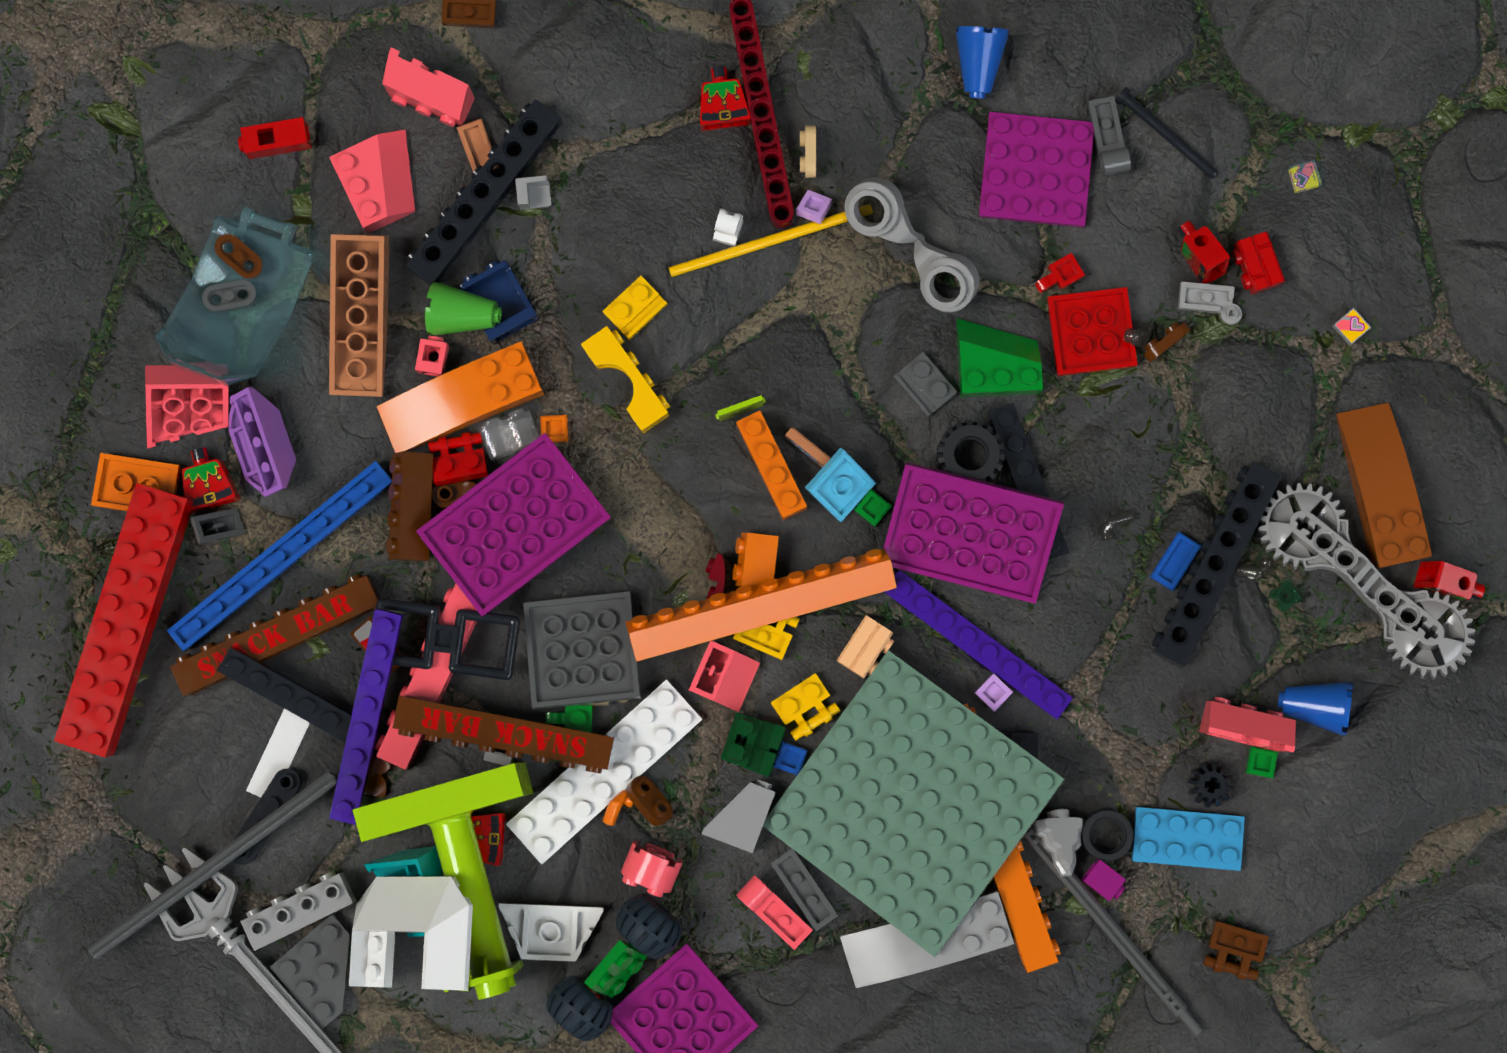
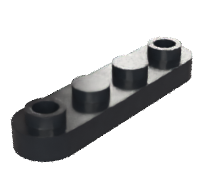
M288 768L276 773L234 840L296 796L302 785V778L296 770ZM285 777L291 780L289 787H285L282 784V780ZM272 832L249 848L245 856L240 855L233 861L240 865L253 862Z

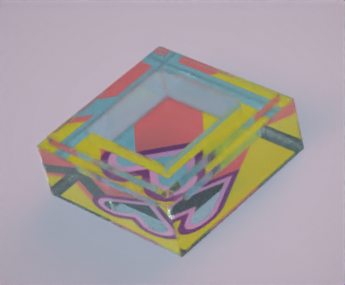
M1315 160L1288 168L1295 194L1322 186Z

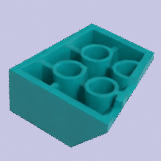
M436 846L405 849L364 864L368 872L373 871L376 877H444ZM406 932L408 937H420L425 934Z

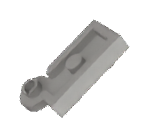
M1192 282L1180 283L1178 310L1219 313L1221 320L1228 325L1238 323L1242 317L1240 307L1232 303L1235 287Z

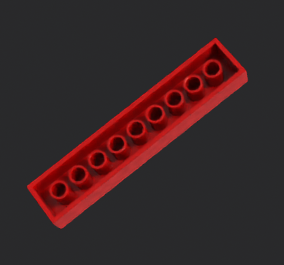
M136 483L55 735V742L104 758L114 756L190 519L193 499L147 484Z

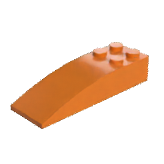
M518 342L425 382L377 406V409L395 453L408 452L440 437L544 395V392L523 343Z

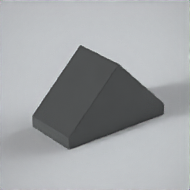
M237 508L190 518L198 544L206 547L245 533Z

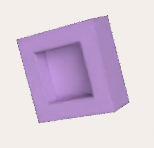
M807 190L797 207L796 215L821 224L832 205V199Z
M994 673L975 692L993 712L1013 693Z

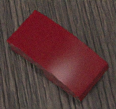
M717 553L716 558L710 557L705 570L706 573H709L708 580L717 583L716 587H710L706 599L714 594L724 593L725 590L723 555Z

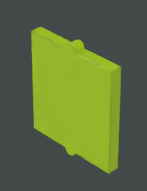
M760 395L718 410L715 416L717 420L723 421L762 407L766 401Z

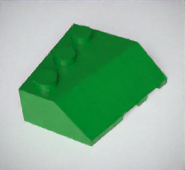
M956 318L960 398L1033 395L1042 392V364L1036 340Z

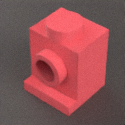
M428 336V340L420 339L415 366L418 374L435 377L445 374L449 345L444 342V338ZM432 353L439 354V358L436 361H430Z

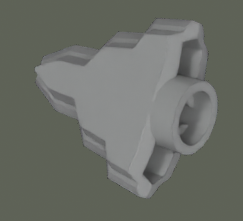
M1067 809L1047 812V819L1035 820L1033 823L1036 835L1042 838L1044 848L1052 854L1053 864L1061 877L1073 874L1076 865L1075 851L1081 846L1082 829L1085 823V819L1070 817L1069 810Z

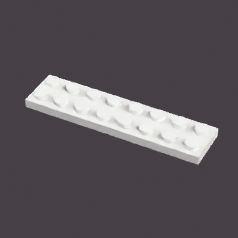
M666 679L605 734L606 736L614 737L608 770L602 769L601 774L585 771V765L575 764V769L568 768L506 825L541 864L545 863L608 806L609 802L618 793L625 790L635 777L641 776L703 719Z

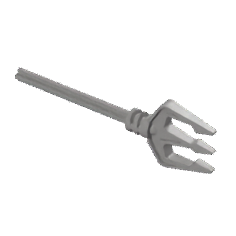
M188 848L182 849L192 868H197L206 861ZM168 865L163 866L172 885L184 878L183 875ZM220 870L211 876L221 887V891L213 902H210L194 889L185 895L184 898L194 913V919L183 926L178 923L168 909L159 914L170 937L175 941L209 936L211 939L217 937L219 939L217 946L225 945L223 953L225 955H233L320 1053H342L245 943L246 936L244 934L240 936L236 934L239 928L235 927L232 929L230 927L232 920L229 917L231 916L238 892V884L235 880ZM149 882L144 883V887L151 900L163 893Z

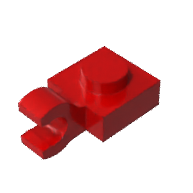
M1070 253L1050 264L1047 268L1051 274L1038 280L1035 286L1039 293L1048 290L1055 284L1062 290L1083 278L1085 274L1073 254Z

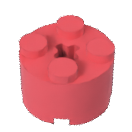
M634 840L621 869V873L624 875L622 881L634 887H637L638 884L648 888V893L657 897H662L664 893H670L683 860L681 858L678 861L673 860L674 853L651 843H646L645 847L638 846L640 841Z

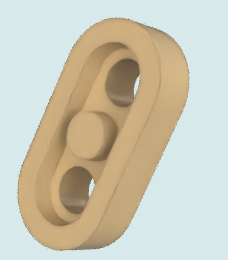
M805 125V131H800V147H805V157H800V173H805V178H816V125Z

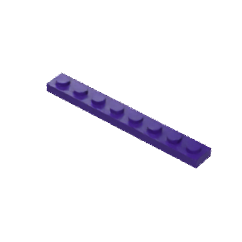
M899 570L894 576L897 588L884 591L886 595L1057 720L1073 697Z
M379 608L375 609L329 819L356 825L352 809L359 808L362 805L404 614Z

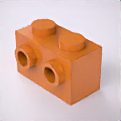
M741 532V537L737 538L735 547L736 553L739 554L738 564H735L733 568V580H736L735 586H754L761 584L764 580L774 578L779 536Z

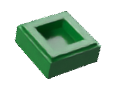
M870 490L854 511L875 527L891 508V505L873 490Z
M1250 747L1245 773L1273 778L1278 752Z

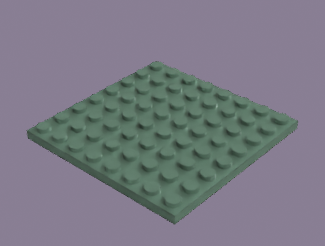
M888 650L769 813L763 827L920 947L936 957L1065 779Z

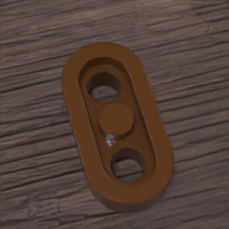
M224 234L216 240L215 252L217 256L241 277L252 279L260 274L262 270L260 257L236 236ZM231 243L234 247L233 251L226 253L223 250L224 244ZM248 260L254 263V268L250 271L244 268V263Z
M1176 321L1165 330L1167 333L1166 337L1161 341L1156 337L1144 347L1147 350L1143 354L1144 357L1151 363L1191 331L1190 327L1186 322L1180 325Z
M637 776L627 785L629 799L649 823L661 826L672 817L673 810L671 804L649 778Z

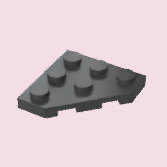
M334 913L270 966L272 971L321 1029H324L345 1009L344 999L351 933Z

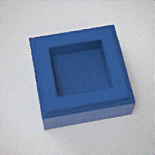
M782 741L773 767L798 775L808 750Z

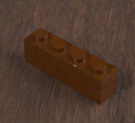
M406 451L393 453L389 465L390 472L392 473V484L388 490V496L391 500V511H389L387 516V524L390 527L389 538L386 542V551L389 554L388 560L429 561V548L416 531L431 519L433 454Z

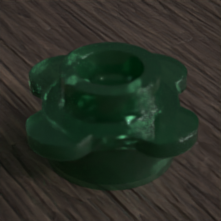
M1289 580L1282 581L1281 586L1277 589H1271L1269 592V597L1276 601L1281 612H1287L1291 605L1299 603L1302 599L1301 594L1297 592ZM1284 593L1288 595L1286 599L1283 598Z

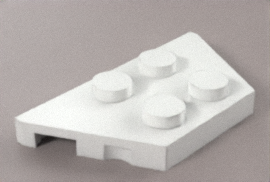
M499 903L500 912H502L508 925V930L515 941L521 959L577 961L604 912V907Z

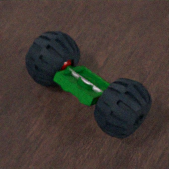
M641 893L631 897L621 905L617 913L616 928L629 942L626 943L619 940L586 980L578 976L566 977L554 985L548 996L546 1007L551 1017L562 1028L581 1041H591L598 1038L607 1030L612 1020V1005L602 994L612 998L618 995L625 988V982L630 976L642 968L643 961L647 956L652 959L664 957L674 950L680 940L682 927L679 921L660 903L646 894Z

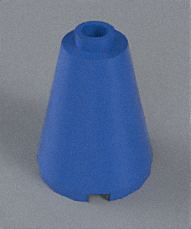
M977 26L956 27L964 92H969V98L985 99V94H991L1009 36V30Z
M1337 682L1288 686L1285 692H1279L1278 707L1283 708L1282 713L1333 733L1347 736L1352 691H1347V689L1353 690L1354 683Z

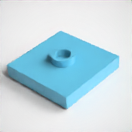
M840 448L806 485L805 489L838 521L842 522L876 482L845 450Z

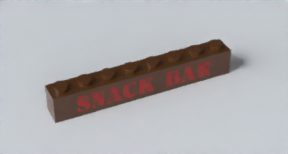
M357 574L347 579L348 584L340 588L334 585L323 590V596L316 599L313 596L305 598L298 602L299 607L291 611L289 608H284L274 613L275 618L267 622L261 619L250 624V630L243 633H240L239 630L225 636L226 641L218 645L212 642L200 648L201 652L194 656L188 653L177 658V664L170 666V669L182 695L192 696L228 679L229 677L218 672L217 669L231 646L262 663L374 611L376 602L380 597L371 577L367 575L363 577L362 574Z
M399 696L392 727L399 729L398 735L414 737L415 733L426 735L425 740L440 743L442 738L452 740V745L468 748V744L472 743L479 745L478 750L495 753V748L506 750V756L521 758L523 753L533 755V761L548 763L549 759L559 760V766L574 769L575 764L586 766L585 771L599 774L602 773V769L608 770L614 740L612 736L406 696Z

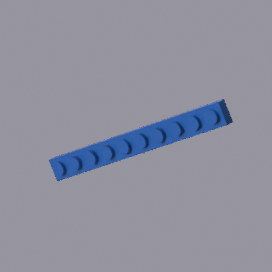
M377 461L372 463L175 623L167 632L184 652L189 650L392 484V479Z

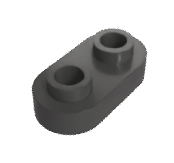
M247 280L211 285L205 289L202 295L205 308L212 313L247 308L256 300L255 287ZM241 291H245L248 293V296L245 299H240L238 294ZM219 296L222 300L219 304H213L211 302L212 298Z

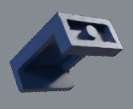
M497 260L490 263L486 267V271L479 275L473 273L463 279L464 283L459 286L461 290L496 301L498 307H501L502 316L500 323H496L494 328L484 329L492 345L539 320L506 260L502 262Z

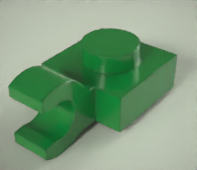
M566 706L565 713H546V724H565V728L592 733V706Z

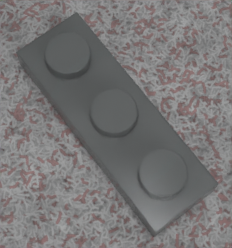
M792 848L770 863L815 931L838 917V914Z

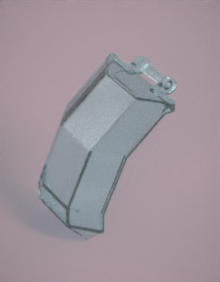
M249 207L243 209L239 223L219 215L216 216L190 283L165 326L155 335L156 342L169 362L177 368L225 386L253 378L260 372L291 318L316 255L315 251L292 243L296 225L289 222L284 224L254 212V209ZM254 223L281 233L282 238L280 240L251 229L250 224ZM224 234L236 236L260 257L262 261L260 274L252 279L241 277L217 256L215 252L216 240ZM226 243L223 246V250L226 253H230L234 249L231 243ZM248 260L244 263V268L250 271L254 268V263ZM247 280L255 287L256 300L247 308L212 313L205 308L202 301L203 292L211 285ZM241 291L238 294L240 299H245L248 296V293L245 291ZM215 296L211 302L219 304L222 299L219 296Z

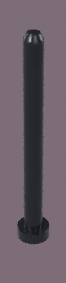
M1125 87L1115 98V102L1118 105L1121 102L1209 178L1214 179L1218 175L1216 168L1129 95L1131 90L1128 87Z

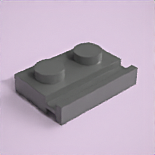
M924 352L893 376L895 381L927 418L957 394L955 388Z

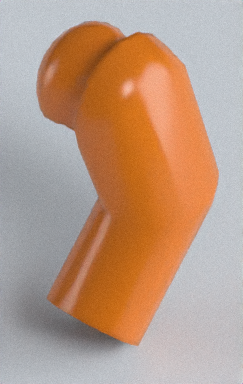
M622 790L609 802L602 820L605 824L615 825L623 804L627 807L633 806V802L627 795V790Z

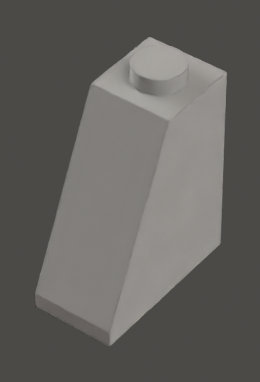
M757 779L756 783L750 782L703 829L702 834L753 853L776 792L771 790L772 784Z

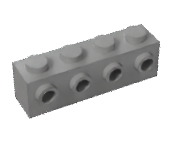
M331 871L319 877L321 880L319 884L311 886L309 882L296 888L297 894L288 899L284 894L271 900L272 906L265 910H262L261 906L247 912L248 918L240 922L253 950L256 951L357 902L344 872L336 875L335 871Z

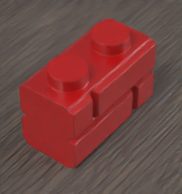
M1267 231L1239 240L1233 245L1234 250L1231 251L1232 258L1236 265L1241 266L1243 275H1241L1242 285L1245 290H1250L1251 295L1280 286L1285 282Z

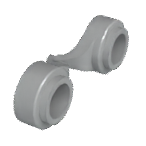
M872 177L863 180L849 192L845 200V215L849 224L858 233L869 237L878 236L896 243H915L914 261L920 276V289L929 305L942 312H956L968 305L979 289V275L976 267L968 258L960 254L950 253L928 244L925 241V236L913 229L904 207L903 197L893 183L883 178ZM863 196H873L880 200L884 207V218L881 222L871 223L863 219L858 208L859 201ZM948 272L956 276L961 287L960 294L956 298L949 299L938 294L934 286V278L937 273Z

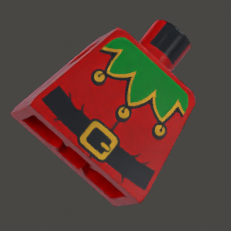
M724 66L712 68V82L702 83L701 131L751 125L750 113L739 79L728 80L727 68Z
M1192 221L1182 224L1178 228L1179 233L1183 237L1181 252L1200 283L1210 284L1226 274L1230 256L1209 228L1203 226L1197 230Z
M206 447L192 450L191 455L194 466L182 469L184 497L194 500L190 509L192 511L191 514L241 500L225 463L220 459L210 461Z
M1444 561L1420 562L1413 588L1427 590L1432 594L1438 591L1439 596L1442 597L1450 595L1449 599L1470 600L1471 598L1480 600L1485 591V586L1476 582V573Z
M506 813L471 816L483 863L496 866L502 865Z

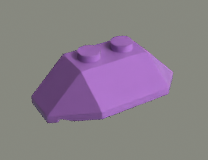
M248 387L230 397V404L232 406L229 413L228 430L245 480L255 489L259 490L264 497H268L287 488L296 457L279 409L253 387Z

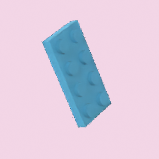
M1135 807L1131 861L1241 871L1245 817Z

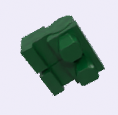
M736 712L720 759L770 777L778 755L770 752V749L779 751L787 728Z

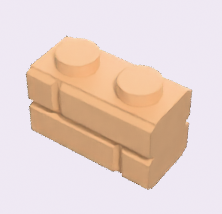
M866 615L838 657L837 662L861 678H864L866 674L870 676L879 664L876 659L880 652L886 654L893 644L894 640L890 638L893 632Z

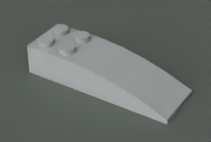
M995 888L983 891L936 957L932 956L888 921L840 935L856 988L927 971L1014 944L999 893Z

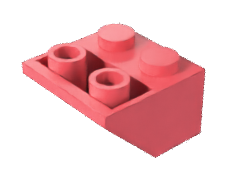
M710 641L689 691L739 712L760 662Z

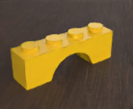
M606 326L581 343V346L597 369H618L631 379L634 392L627 411L644 434L669 416L666 409L670 406L662 394L656 396L651 388L655 385L648 374L645 372L641 375L636 368L640 363L631 351L628 353L624 351L621 346L624 341L615 329L611 332L608 326Z

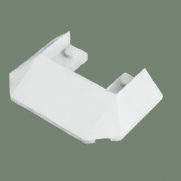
M376 877L356 904L352 928L349 986L392 988L395 932L425 933L421 989L468 991L473 904L468 897L462 895L458 888L460 884L456 877Z

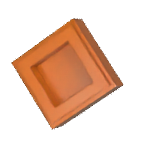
M567 415L540 416L541 435L546 433L553 443L569 442Z

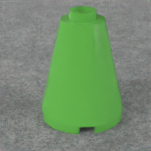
M433 282L429 288L427 298H430L431 302L430 307L425 308V325L427 333H430V335L436 336L494 328L496 323L501 321L502 309L498 307L496 301L440 282Z

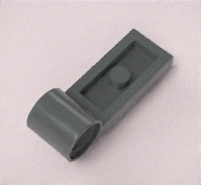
M1111 96L1088 101L1087 106L1093 125L1094 139L1103 176L1130 171V156L1127 147L1124 145L1115 97Z

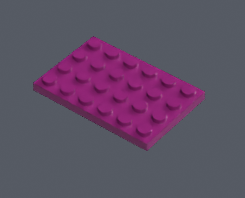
M544 433L416 532L483 617L605 524L611 517L551 439Z
M906 461L883 549H885L891 559L893 568L1036 604L1064 501Z

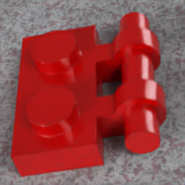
M466 432L462 433V436L447 439L445 436L438 438V441L428 442L430 453L441 452L440 457L433 458L435 486L488 476L484 449H473L474 444L483 443L481 432L475 434ZM464 447L465 452L450 454L449 449Z

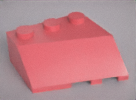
M391 47L382 83L392 98L391 101L402 107H406L407 104L416 107V112L430 117L431 114L440 117V122L454 127L455 124L459 126L464 125L475 99L469 85L439 70H434L431 73L429 68L422 64L423 62L415 58L406 61L399 56L400 51Z
M405 129L377 134L329 157L367 234L416 212Z
M145 365L147 449L155 447L156 443L165 440L174 442L180 440V436L191 433L200 435L228 427L227 365Z
M1215 697L1214 701H1206L1199 733L1271 751L1294 752L1296 720L1284 718L1283 713L1267 710V713L1258 712L1257 707L1241 703V707L1230 705V700Z

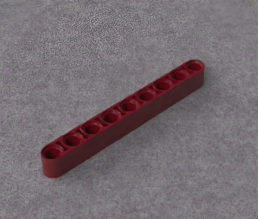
M732 0L729 5L731 26L750 113L769 217L774 227L785 229L793 222L794 210L753 4L751 0ZM738 7L748 9V13L743 16L737 15L734 11ZM743 32H750L753 38L749 41H743L739 36ZM749 57H754L758 60V64L749 67L744 61ZM754 82H759L763 85V89L759 92H753L749 86ZM758 108H765L769 113L766 117L759 118L754 112ZM764 133H769L774 139L770 143H763L759 137ZM767 159H776L779 165L774 169H769L764 165ZM773 184H780L783 186L784 191L781 194L775 195L770 192L769 188ZM784 209L789 213V217L785 220H778L774 214L777 210Z

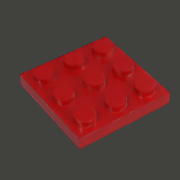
M1127 287L1047 297L1057 377L1138 366Z

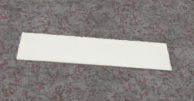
M286 709L283 710L247 787V792L262 797L276 773L290 767L310 724L309 722Z

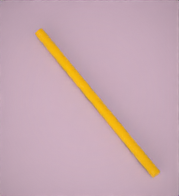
M871 204L858 207L862 217L873 214ZM841 212L824 218L821 224L816 222L803 224L668 268L671 277H675L848 222L845 212Z

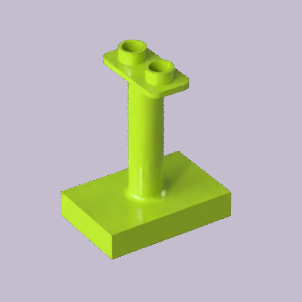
M525 762L509 764L352 809L361 842L422 825H428L431 828L444 877H456L460 884L458 888L462 895L468 897L473 904L469 967L471 974L469 975L468 988L475 987L478 1000L510 991V987L516 985L514 974L524 964L522 959L510 962L471 820V814L474 810L533 794Z

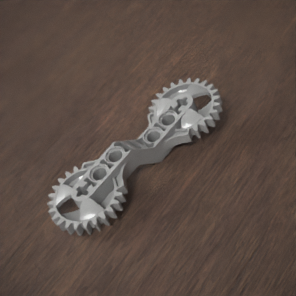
M1298 483L1297 490L1295 491L1289 485L1286 487V494L1277 490L1276 495L1278 499H1270L1269 505L1271 507H1266L1264 514L1267 516H1261L1259 520L1260 523L1265 525L1258 528L1259 533L1266 534L1261 538V543H1269L1266 547V553L1275 551L1274 561L1280 557L1284 558V567L1291 561L1293 562L1294 570L1298 568L1299 563H1302L1305 571L1317 569L1333 571L1346 581L1363 602L1379 615L1383 625V640L1392 642L1386 650L1387 652H1396L1392 657V661L1401 659V670L1406 666L1411 667L1409 675L1412 676L1418 670L1420 671L1421 679L1424 678L1426 672H1430L1431 678L1435 679L1437 672L1440 671L1441 675L1446 677L1447 668L1455 673L1458 669L1456 662L1461 665L1465 664L1466 660L1462 655H1471L1472 651L1466 646H1473L1475 644V640L1468 638V636L1475 634V629L1467 628L1473 619L1463 618L1467 613V609L1458 611L1459 601L1451 605L1448 603L1450 595H1446L1441 600L1439 599V592L1436 591L1434 597L1430 598L1427 590L1405 592L1388 582L1368 558L1353 547L1348 534V520L1339 519L1345 515V510H1336L1340 505V501L1331 502V492L1323 496V487L1320 486L1314 492L1312 491L1311 483H1309L1306 490H1303L1301 484ZM1295 497L1300 511L1293 513L1289 498ZM1322 501L1326 505L1316 517L1310 512ZM1298 523L1300 525L1307 523V530L1305 528L1298 530ZM1291 536L1295 542L1283 552L1279 548ZM1326 538L1331 542V546L1322 549L1318 547L1316 542L1319 539ZM1342 555H1347L1353 562L1348 566H1343L1338 562V558ZM1383 595H1389L1393 598L1394 604L1384 606L1380 603L1379 598ZM1447 610H1450L1452 615L1441 625L1438 620ZM1410 612L1415 616V621L1410 624L1405 623L1400 615ZM1420 621H1422V627H1419L1418 631L1416 632L1415 629L1418 627ZM1431 630L1435 632L1434 638L1430 637L1428 640L1424 638L1425 632L1429 633ZM1417 645L1421 650L1410 661L1406 657ZM1438 647L1444 661V665L1438 666L1431 651Z

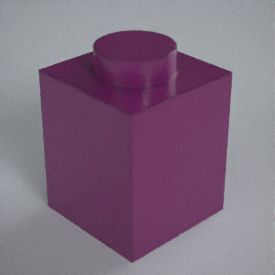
M1096 858L1081 878V881L1104 899L1110 901L1112 898L1116 900L1125 889L1123 883L1126 879L1103 861Z

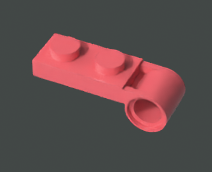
M756 875L736 894L748 908L755 912L794 950L813 931L806 922Z

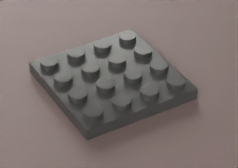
M630 591L523 603L533 710L641 699L638 666L625 624L626 621H630L633 618Z

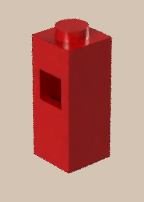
M303 117L240 128L241 136L238 137L239 149L249 159L312 149L308 123Z

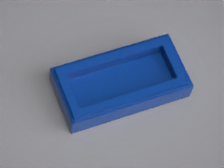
M1177 532L1149 577L1170 591H1174L1201 545L1182 533Z

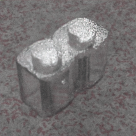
M518 409L508 414L509 418L499 421L498 418H494L483 423L484 427L479 430L491 461L519 452L539 437L530 411L524 412L523 409Z

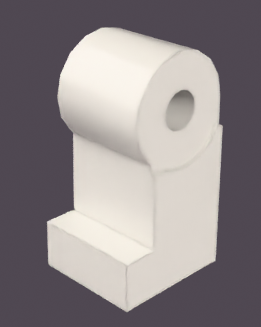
M721 208L714 228L713 241L733 247L736 246L743 224L742 214L732 213Z

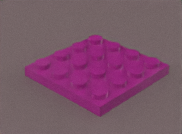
M989 112L979 218L1084 228L1094 135L1092 122Z
M688 943L681 947L613 1008L612 1020L610 1022L636 1053H729L759 1026Z

